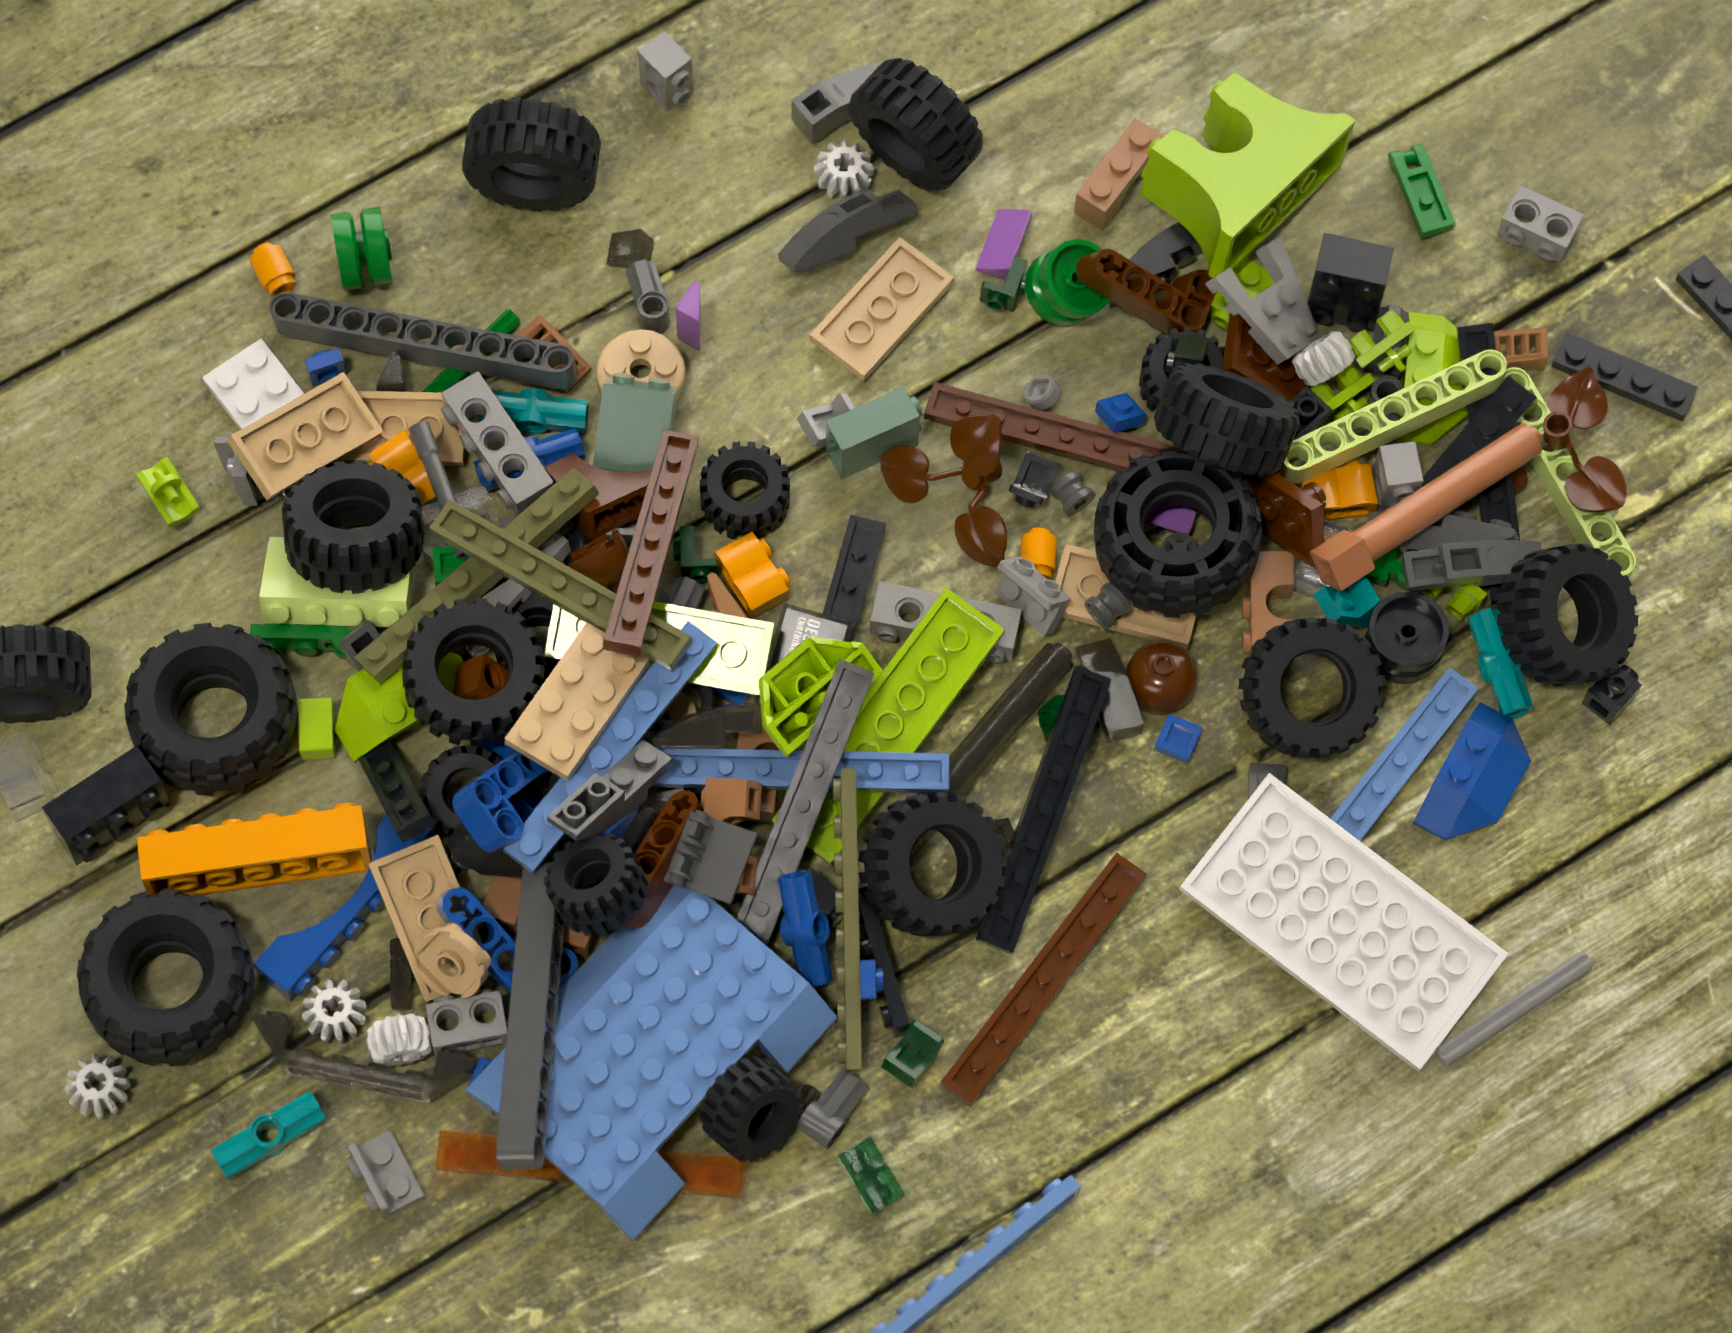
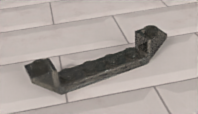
M266 1011L265 1015L254 1013L253 1022L259 1035L284 1074L431 1104L471 1080L477 1066L475 1058H471V1054L458 1049H450L448 1053L438 1051L432 1078L426 1079L427 1075L419 1071L405 1070V1073L402 1074L390 1071V1067L381 1063L369 1062L368 1066L355 1064L353 1059L343 1055L334 1054L331 1058L316 1056L317 1052L305 1047H295L294 1051H292L290 1048L295 1029L292 1021L288 1020V1016L276 1011Z

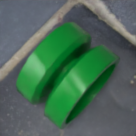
M381 208L362 209L360 213L362 232L357 233L353 216L349 212L331 214L343 290L362 288L364 283L362 266L368 265L370 280L375 286L393 283L390 261H393L388 229H384Z
M1082 239L1068 240L1042 253L1032 261L1026 272L1025 291L1029 304L1038 316L1051 324L1066 326L1078 323L1086 317L1098 313L1109 304V299L1084 285L1079 280L1076 272L1079 259L1085 255L1102 250L1091 241Z

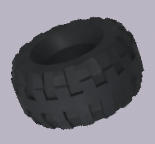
M1176 447L1159 449V454L1150 457L1147 454H1143L1131 460L1129 467L1125 470L1117 471L1107 483V488L1103 496L1099 498L1095 512L1094 543L1101 571L1104 572L1109 583L1117 587L1125 597L1133 602L1134 607L1147 613L1152 610L1162 612L1164 617L1180 618V614L1194 613V615L1199 616L1212 612V607L1219 603H1228L1238 595L1242 585L1249 581L1255 570L1261 550L1262 522L1260 508L1256 503L1254 492L1247 480L1243 481L1234 471L1207 463L1206 460L1196 458L1190 455L1189 452H1176ZM1182 505L1201 512L1212 524V535L1203 545L1194 550L1182 553L1168 552L1156 547L1146 538L1143 532L1144 523L1153 513L1164 507Z
M211 622L194 624V629L182 633L176 630L164 636L165 641L158 647H150L140 658L141 664L135 670V673H131L126 687L125 719L134 747L137 746L153 770L166 784L180 791L183 788L195 791L196 795L213 796L216 791L228 790L229 794L244 790V785L255 779L261 781L273 771L272 766L278 760L284 759L291 747L293 732L297 729L298 709L296 692L290 673L282 658L260 636L256 635L254 637L244 632L242 627L230 624L223 625V627H212ZM227 688L236 691L245 698L247 710L243 719L233 730L224 735L214 738L196 737L185 732L179 724V715L186 702L203 690Z
M162 889L160 893L147 895L145 891L130 896L131 901L119 908L114 905L102 915L103 921L97 928L90 930L83 943L84 950L81 960H78L77 979L79 996L84 1011L95 1031L109 1047L122 1056L126 1055L135 1059L137 1063L150 1066L160 1063L169 1064L170 1067L186 1065L188 1060L199 1056L205 1058L218 1050L217 1046L225 1039L232 1038L242 1026L241 1021L246 1011L250 1010L254 997L255 974L253 959L246 939L236 922L224 909H220L210 899L197 893L189 895L181 893L179 889ZM165 953H183L195 958L201 965L203 978L198 990L185 1003L170 1009H154L142 1005L136 999L133 991L134 980L139 970L149 960Z

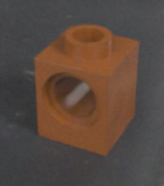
M483 653L458 664L453 694L468 700L488 698L499 692L506 685L509 672L487 654Z

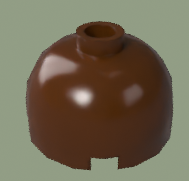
M613 530L611 539L608 540L607 536L603 534L571 553L570 557L573 562L567 566L616 593L629 549L620 532Z
M1155 641L1147 643L1135 651L1126 667L1124 685L1131 697L1132 703L1137 708L1147 714L1165 716L1169 715L1172 711H1177L1180 708L1183 709L1189 704L1195 694L1198 675L1193 658L1184 648L1173 642Z

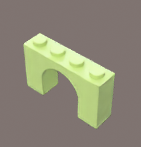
M269 537L259 594L261 622L273 624L360 626L369 620L374 627H390L411 609L416 563L407 575L402 573V578L392 585L386 583L380 590L372 591V589L363 590V593L352 594V591L343 590L342 593L332 592L330 588H318L311 581H306L297 574L296 570L291 567L287 560L284 537Z

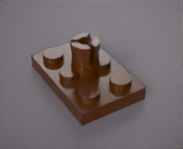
M1230 313L1222 370H1229L1237 373V375L1253 379L1255 382L1271 388L1273 392L1281 394L1286 398L1287 402H1290L1307 386L1303 379H1300L1297 375L1296 368L1292 363L1297 353L1277 365L1248 333L1252 327L1239 313L1235 316Z
M1276 472L1266 476L1243 473V481L1247 480L1254 492L1256 503L1260 508L1262 533L1313 569L1316 568L1310 551L1325 542L1323 508L1326 506L1324 502L1326 496L1322 488L1315 482H1310L1302 488H1298L1294 483Z

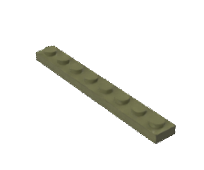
M572 468L505 526L503 530L537 549L598 496L599 492L593 483L575 468ZM472 557L468 558L354 658L372 678L381 684L402 666L403 652L407 649L409 635L411 632L418 630V622L425 615L430 618L433 617L434 608L445 604L447 609L454 607V600L465 598L466 604H473L476 601V597L480 598L504 575Z
M452 500L447 502L430 525L429 530L432 535L606 633L616 593ZM651 614L641 654L673 671L693 641L690 635Z
M841 769L840 779H833V801H840L841 816H834V838H841V853H834L835 876H842V890H835V913H843V928H836V950H843L844 965H837L836 967L837 988H844V1003H837L838 1026H845V1041H838V1063L846 1064V1072H861L856 769Z

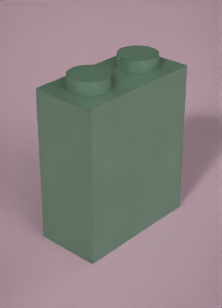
M614 373L613 378L607 377L602 388L593 466L620 472L651 470L663 429L673 431L679 387L670 386V381L657 378L649 379V383L634 381L635 376L624 373Z
M904 387L826 421L825 450L841 480L880 463L882 455L894 447L902 445L918 446L919 431L922 430L919 420L923 414L915 396L909 397Z

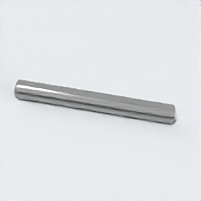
M1579 952L1439 1046L1435 1052L1438 1059L1444 1066H1450L1591 971L1593 967L1591 960L1584 952Z

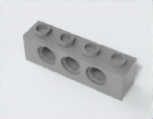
M479 371L441 393L445 405L441 408L443 416L451 427L454 425L459 427L463 433L459 436L463 446L470 455L474 452L481 460L478 466L488 482L492 480L496 482L500 488L497 491V495L507 510L513 508L516 514L519 515L554 485L553 480ZM474 415L485 416V418L478 423H473L469 421V419ZM495 442L504 444L499 450L493 451L488 449V446ZM512 470L523 472L518 478H508L506 476Z
M879 581L870 619V634L876 635L878 639L887 642H895L897 639L906 641L941 593ZM960 597L1005 629L1004 635L985 660L993 663L1012 662L1022 609ZM912 613L918 619L909 623L903 621L900 617L903 614Z

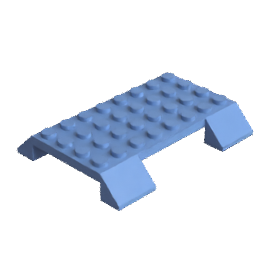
M676 885L672 886L653 918L645 926L629 928L622 925L623 928L614 931L562 986L558 995L544 1157L604 1210L605 1217L632 1241L639 1236L684 1187L685 1183L657 1151L702 1104V1101L706 1099L707 1095L705 1093L715 1083V1078L719 1074L722 1075L731 1064L736 1065L757 1043H759V1050L787 1074L837 1020L834 1012L802 976L712 898ZM506 1047L465 1089L466 1093L492 1116L495 1114L499 1116Z

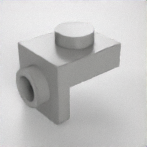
M842 392L838 393L829 405L802 411L797 420L811 445L815 448L826 445V421L856 407L852 404L847 393Z

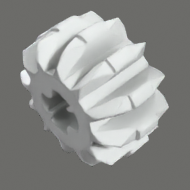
M843 139L838 148L829 143L827 152L820 151L817 156L818 163L814 166V174L818 177L819 188H828L827 194L830 198L836 193H840L842 199L848 197V193H857L861 191V188L868 189L871 185L870 177L874 174V166L870 163L871 156L869 152H861V146L858 142L851 148L847 147L845 139Z
M1331 331L1297 352L1292 363L1296 368L1297 375L1300 379H1303L1307 386H1316L1348 367L1353 362L1355 354L1351 349L1353 347L1347 338L1345 339L1341 332Z
M327 979L325 981V990L322 991L319 987L313 986L312 993L315 998L304 999L303 1004L308 1010L302 1014L304 1022L311 1023L308 1027L311 1035L321 1032V1040L325 1043L330 1040L332 1035H335L337 1042L342 1044L344 1042L343 1033L347 1032L350 1036L356 1037L357 1030L354 1025L365 1024L366 1019L361 1012L366 1010L367 1006L364 1000H358L361 995L358 988L348 990V983L345 980H342L337 988H334L332 981ZM336 1006H340L342 1012H335L333 1017L329 1016L327 1011H334Z
M412 1013L407 1015L398 1014L393 1017L386 1016L384 1020L375 1021L373 1026L367 1029L368 1038L366 1040L368 1050L375 1064L385 1067L393 1065L400 1067L403 1064H413L415 1060L424 1059L431 1051V1034L424 1017L415 1016Z
M95 1053L91 1057V1064L87 1065L85 1060L79 1059L77 1063L81 1070H68L67 1075L73 1082L64 1086L65 1092L72 1095L69 1100L71 1107H80V1113L84 1117L89 1116L94 1110L97 1119L101 1120L106 1108H109L111 1113L117 1114L118 1109L115 1102L126 1103L128 1097L123 1090L131 1087L129 1079L124 1078L126 1073L125 1067L123 1065L115 1066V1060L112 1056L106 1057L101 1063L99 1055ZM97 1081L99 1082V1084L104 1086V1088L98 1092L95 1088H92L91 1086L93 1083Z

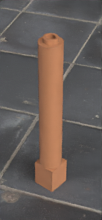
M1524 423L1519 424L1352 533L1344 529L1311 550L1310 554L1321 582L1342 591L1375 569L1374 561L1541 454L1543 439L1539 431L1533 426H1528Z

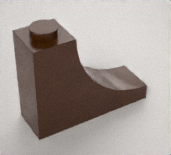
M575 453L544 467L554 484L572 468H575L597 488L599 495L571 518L575 525L590 540L638 519L652 469L638 472L606 470L585 462Z

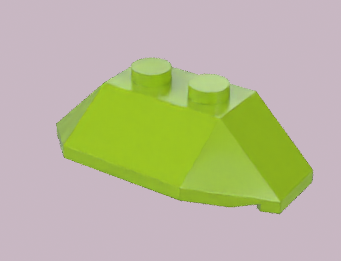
M1408 312V321L1414 328V332L1405 338V344H1407L1412 353L1403 358V364L1406 367V370L1402 372L1401 378L1403 389L1460 362L1457 327L1444 316ZM1455 382L1449 385L1456 391L1464 390L1461 383ZM1425 397L1417 400L1423 406H1429L1434 403L1431 399ZM1466 406L1397 438L1396 443L1415 441L1416 445L1431 447L1440 437L1467 417Z
M808 637L758 679L763 728L785 757L809 738L839 659L874 672L872 682L883 672L862 642H845Z
M449 652L440 661L438 677L444 688L453 694L458 664L464 661L460 655ZM402 666L381 684L364 669L347 678L334 732L353 762L387 740L395 738L419 723L414 717V709L408 707L405 699Z

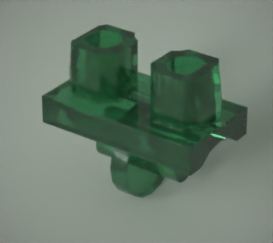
M871 1136L858 1145L838 1154L840 1163L871 1215L905 1197L904 1191Z

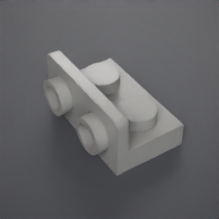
M228 433L225 436H215L214 446L228 478L233 479L234 492L239 493L243 505L258 506L259 488L227 442V439L233 433Z
M1021 556L1001 560L998 569L1003 572V575L993 593L1010 607L1022 609L1021 616L1044 636L1053 634L1071 598L1061 591L1059 584L1047 579L1038 572L1030 560Z
M390 1130L356 1147L355 1143L347 1146L351 1157L345 1161L355 1180L363 1178L368 1190L362 1192L372 1213L379 1210L383 1219L386 1220L425 1200V1196Z

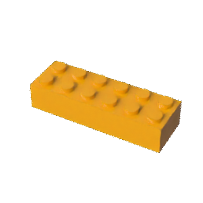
M340 803L333 806L330 810L323 811L305 808L296 811L295 815L281 817L279 814L274 813L265 814L258 817V820L243 822L241 819H229L223 821L221 825L211 827L193 824L186 826L183 831L176 832L153 830L148 832L146 836L137 837L141 880L148 895L160 893L162 889H179L184 894L194 895L197 893L204 896L368 872V863L372 862L368 827L362 805L355 806L353 803Z

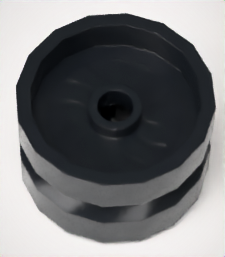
M1397 592L1384 598L1374 608L1365 634V638L1372 645L1369 650L1373 655L1378 654L1382 665L1378 666L1379 674L1385 675V680L1397 684L1416 683L1429 677L1439 665L1449 636L1448 619L1436 602L1428 596L1416 592Z

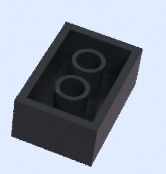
M1324 233L1307 302L1313 320L1320 324L1335 323L1344 325L1356 332H1361L1364 329L1365 331L1373 332L1386 288L1394 248Z
M135 746L42 806V810L58 840L74 863L79 865L83 861L90 862L99 857L103 852V848L112 842H120L127 839L133 834L134 828L146 820L150 822L159 818L166 811V807L170 805L161 779L139 748Z

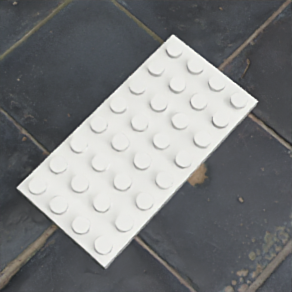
M1270 773L1179 888L1181 892L1417 1072L1421 1070L1509 954Z

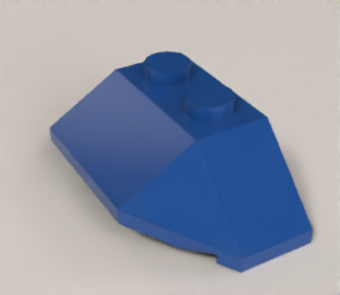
M1481 702L1478 704L1436 776L1413 822L1414 825L1447 841L1456 838V836L1498 823L1531 762L1512 718H1503L1499 711Z

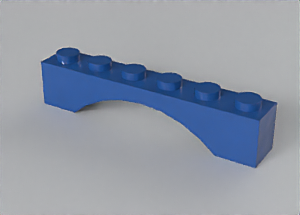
M386 815L377 825L376 847L372 861L436 836V826L433 825L426 829L422 835L402 843ZM370 867L354 895L336 913L317 925L297 933L278 936L253 964L257 975L290 1002L297 995L301 997L310 990L315 981L313 977L322 967L325 969L330 967L340 953L338 949L347 939L350 941L355 939L363 929V921L372 911L377 913L385 905Z

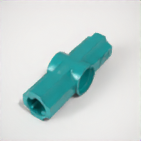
M536 388L523 389L520 393L492 390L517 429L522 432L542 434L547 429L567 431L576 428L577 432L585 433L587 429L588 400L552 397L547 391ZM478 415V420L481 422L485 416Z
M1483 609L1468 618L1472 637L1479 652L1477 659L1481 676L1486 684H1490L1502 717L1520 718L1532 712L1534 708L1522 676L1523 672L1520 670L1521 665L1513 663L1508 656L1510 652L1508 646H1503L1500 638V635H1503L1501 625L1497 626V614H1500L1499 609Z
M308 1091L272 1114L258 1116L250 1127L210 1151L227 1180H230L264 1158L281 1154L289 1143L326 1122L327 1119L315 1098ZM275 1129L278 1131L276 1139L271 1142L259 1140L264 1130Z

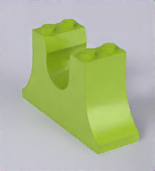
M1234 72L1225 81L1220 80L1214 85L1209 95V98L1212 99L1210 107L1203 117V121L1206 123L1202 137L1215 151L1203 147L1195 138L1174 129L1168 132L1162 139L1156 138L1147 151L1149 160L1141 174L1143 183L1140 195L1167 212L1192 234L1205 254L1208 264V275L1214 278L1230 267L1234 270L1342 166L1356 122L1355 119L1346 113H1316L1291 106L1272 97Z

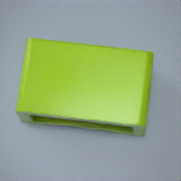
M332 697L299 699V751L302 760L335 758V709Z

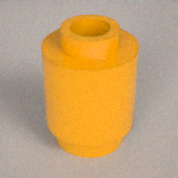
M264 243L253 250V255L249 262L265 292H269L271 297H275L280 293H289L296 287L294 280L296 274L280 245Z
M1032 528L1029 530V533L1021 536L1020 556L1030 560L1038 572L1047 579L1052 580V575L1056 572L1057 537L1050 534L1048 529Z

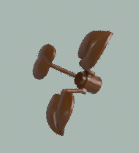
M1587 367L1565 379L1549 396L1547 407L1551 413L1543 421L1542 445L1546 443L1553 450H1568L1574 467L1578 471L1572 473L1567 478L1565 488L1569 501L1576 508L1587 512L1614 511L1624 506L1627 496L1626 482L1621 470L1613 461L1602 456L1590 458L1583 466L1579 461L1574 443L1572 442V425L1584 430L1593 428L1602 422L1608 410L1606 394L1599 384L1593 369ZM1534 458L1512 472L1514 494L1526 486L1528 477L1524 468L1530 466Z
M999 413L967 416L958 420L953 425L950 433L951 448L959 459L964 460L963 466L958 469L928 474L929 459L920 449L902 445L886 451L880 459V469L890 491L903 502L917 503L924 499L929 491L928 481H936L962 475V481L967 487L978 490L968 506L969 513H963L956 518L955 535L962 550L973 560L987 566L998 567L1000 561L1004 560L1007 546L1005 523L1000 514L992 508L983 506L976 509L983 495L989 492L987 485L999 480L1003 472L1001 462L999 461L1002 442Z

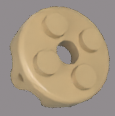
M631 330L619 334L602 349L596 366L597 387L601 394L603 383L607 377L613 378L614 373L632 375L631 370L633 367L645 365L651 370L650 373L644 378L635 377L634 381L649 383L651 378L670 381V386L679 387L678 401L686 385L685 365L680 350L670 339L652 330Z

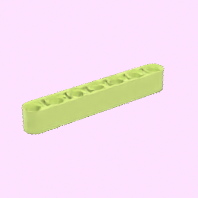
M1496 350L1482 351L1293 440L1284 464L1280 469L1282 476L1294 484L1304 483L1494 393L1505 379L1507 367L1505 357ZM1489 367L1495 369L1498 373L1489 376L1481 370ZM1457 382L1463 384L1466 388L1456 391L1449 385ZM1425 397L1431 399L1434 403L1429 406H1423L1417 400ZM1393 412L1399 414L1402 419L1391 421L1385 415ZM1361 427L1367 429L1370 434L1358 436L1353 430ZM1333 443L1338 449L1326 451L1322 449L1321 445ZM1292 458H1301L1306 464L1297 467L1291 465L1288 461Z
M1516 367L1507 368L1505 379L1510 376L1537 397V402L1525 414L1533 416L1537 421L1528 422L1522 418L1516 426L1524 423L1535 427L1540 434H1543V421L1551 413L1526 371ZM1542 450L1541 454L1536 456L1531 464L1577 543L1587 544L1594 549L1599 548L1609 555L1608 560L1614 559L1624 568V571L1620 572L1622 576L1626 575L1630 578L1636 564V559L1610 512L1578 510L1566 495V481L1560 480L1556 475L1561 473L1570 476L1578 471L1574 467L1568 450H1554L1552 452ZM1600 533L1607 541H1597L1591 534Z

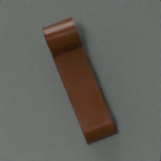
M1109 248L1083 256L1079 259L1076 267L1077 276L1084 285L1168 335L1169 329L1177 328L1178 332H1183L1184 327H1192L1191 332L1202 328L1215 293L1213 294L1205 284L1213 279L1208 275V270L1198 269L1175 278L1172 285Z
M679 791L668 799L634 855L648 878L649 884L646 887L649 892L648 897L642 899L645 904L642 910L634 913L635 918L630 923L626 921L621 925L629 928L645 926L653 918L672 888L673 884L664 882V878L690 811L695 812V810L704 812L702 805L693 792ZM600 880V881L596 882V883L593 884L590 888H592V887L598 885V884L601 883L603 880Z

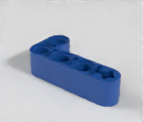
M516 750L490 767L453 796L452 803L455 813L478 846L486 852L494 853L521 836L523 832L522 820L508 798L547 770Z
M454 888L444 891L438 897L436 903L437 913L446 924L454 923L459 925L464 933L474 939L472 931L476 924L482 923L488 928L489 937L487 941L483 944L477 942V944L490 955L491 965L488 968V972L511 997L513 967L510 971L504 972L499 968L497 959L501 952L507 951L512 955L514 961L516 943L467 889ZM450 898H461L463 902L459 907L464 914L471 915L475 913L476 916L466 921L462 926L460 923L467 919L459 911L450 912L449 908L452 906ZM564 947L562 957L565 960L566 966L565 970L560 974L559 988L575 974L578 967L577 957L574 952Z

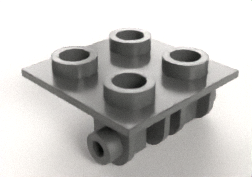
M695 810V812L690 811L664 882L732 904L758 833L710 818V815L699 810Z

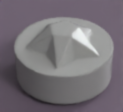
M1042 374L1034 377L1026 385L1024 399L1032 408L1045 410L1058 400L1061 388L1051 375Z

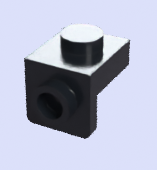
M1028 450L1015 482L1010 486L1009 492L1017 494L1015 501L1035 508L1036 503L1046 504L1062 464Z

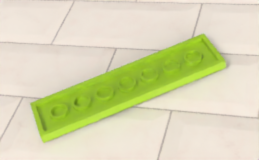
M945 588L868 690L844 751L916 753L1004 635L1005 629L948 588ZM828 791L806 846L808 850L830 866L834 863V853H841V838H834V816H841L840 801H833V791ZM856 791L857 831L886 792ZM780 809L772 818V824H775Z

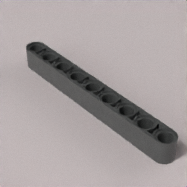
M294 293L277 294L269 304V311L277 331L282 336L471 373L479 371L481 375L555 389L569 388L575 384L578 378V370L572 350L568 346ZM287 313H293L289 317H282ZM328 319L324 323L316 324L319 320ZM361 325L359 329L350 330L353 326ZM388 332H395L392 336L384 337ZM429 338L427 342L417 343L421 339ZM456 345H464L463 347L457 350L451 349ZM491 351L498 352L493 356H485L487 353ZM524 358H532L529 362L526 363L519 362ZM560 364L567 365L562 369H553Z
M554 861L543 862L534 874L524 867L522 872L496 1144L497 1163L502 1171L540 1169L544 1161L565 922L545 891L547 888L544 885V877L548 875L546 868L549 863Z

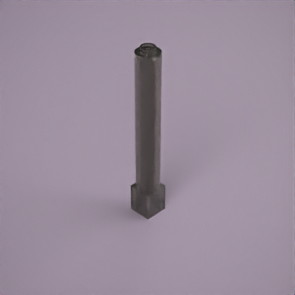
M1046 643L949 755V792L946 793L947 795L957 794L964 796L1074 667L1071 660L1073 657L1072 653L1060 643ZM917 793L916 795L929 794V793ZM925 830L919 835L912 846L909 864L934 836L936 830Z

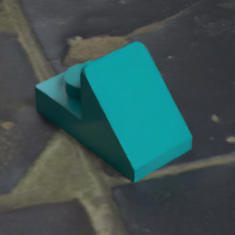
M1366 575L1342 591L1333 587L1323 586L1313 594L1327 618L1337 620V623L1341 625L1347 624L1350 627L1367 628L1374 608L1380 603V598Z

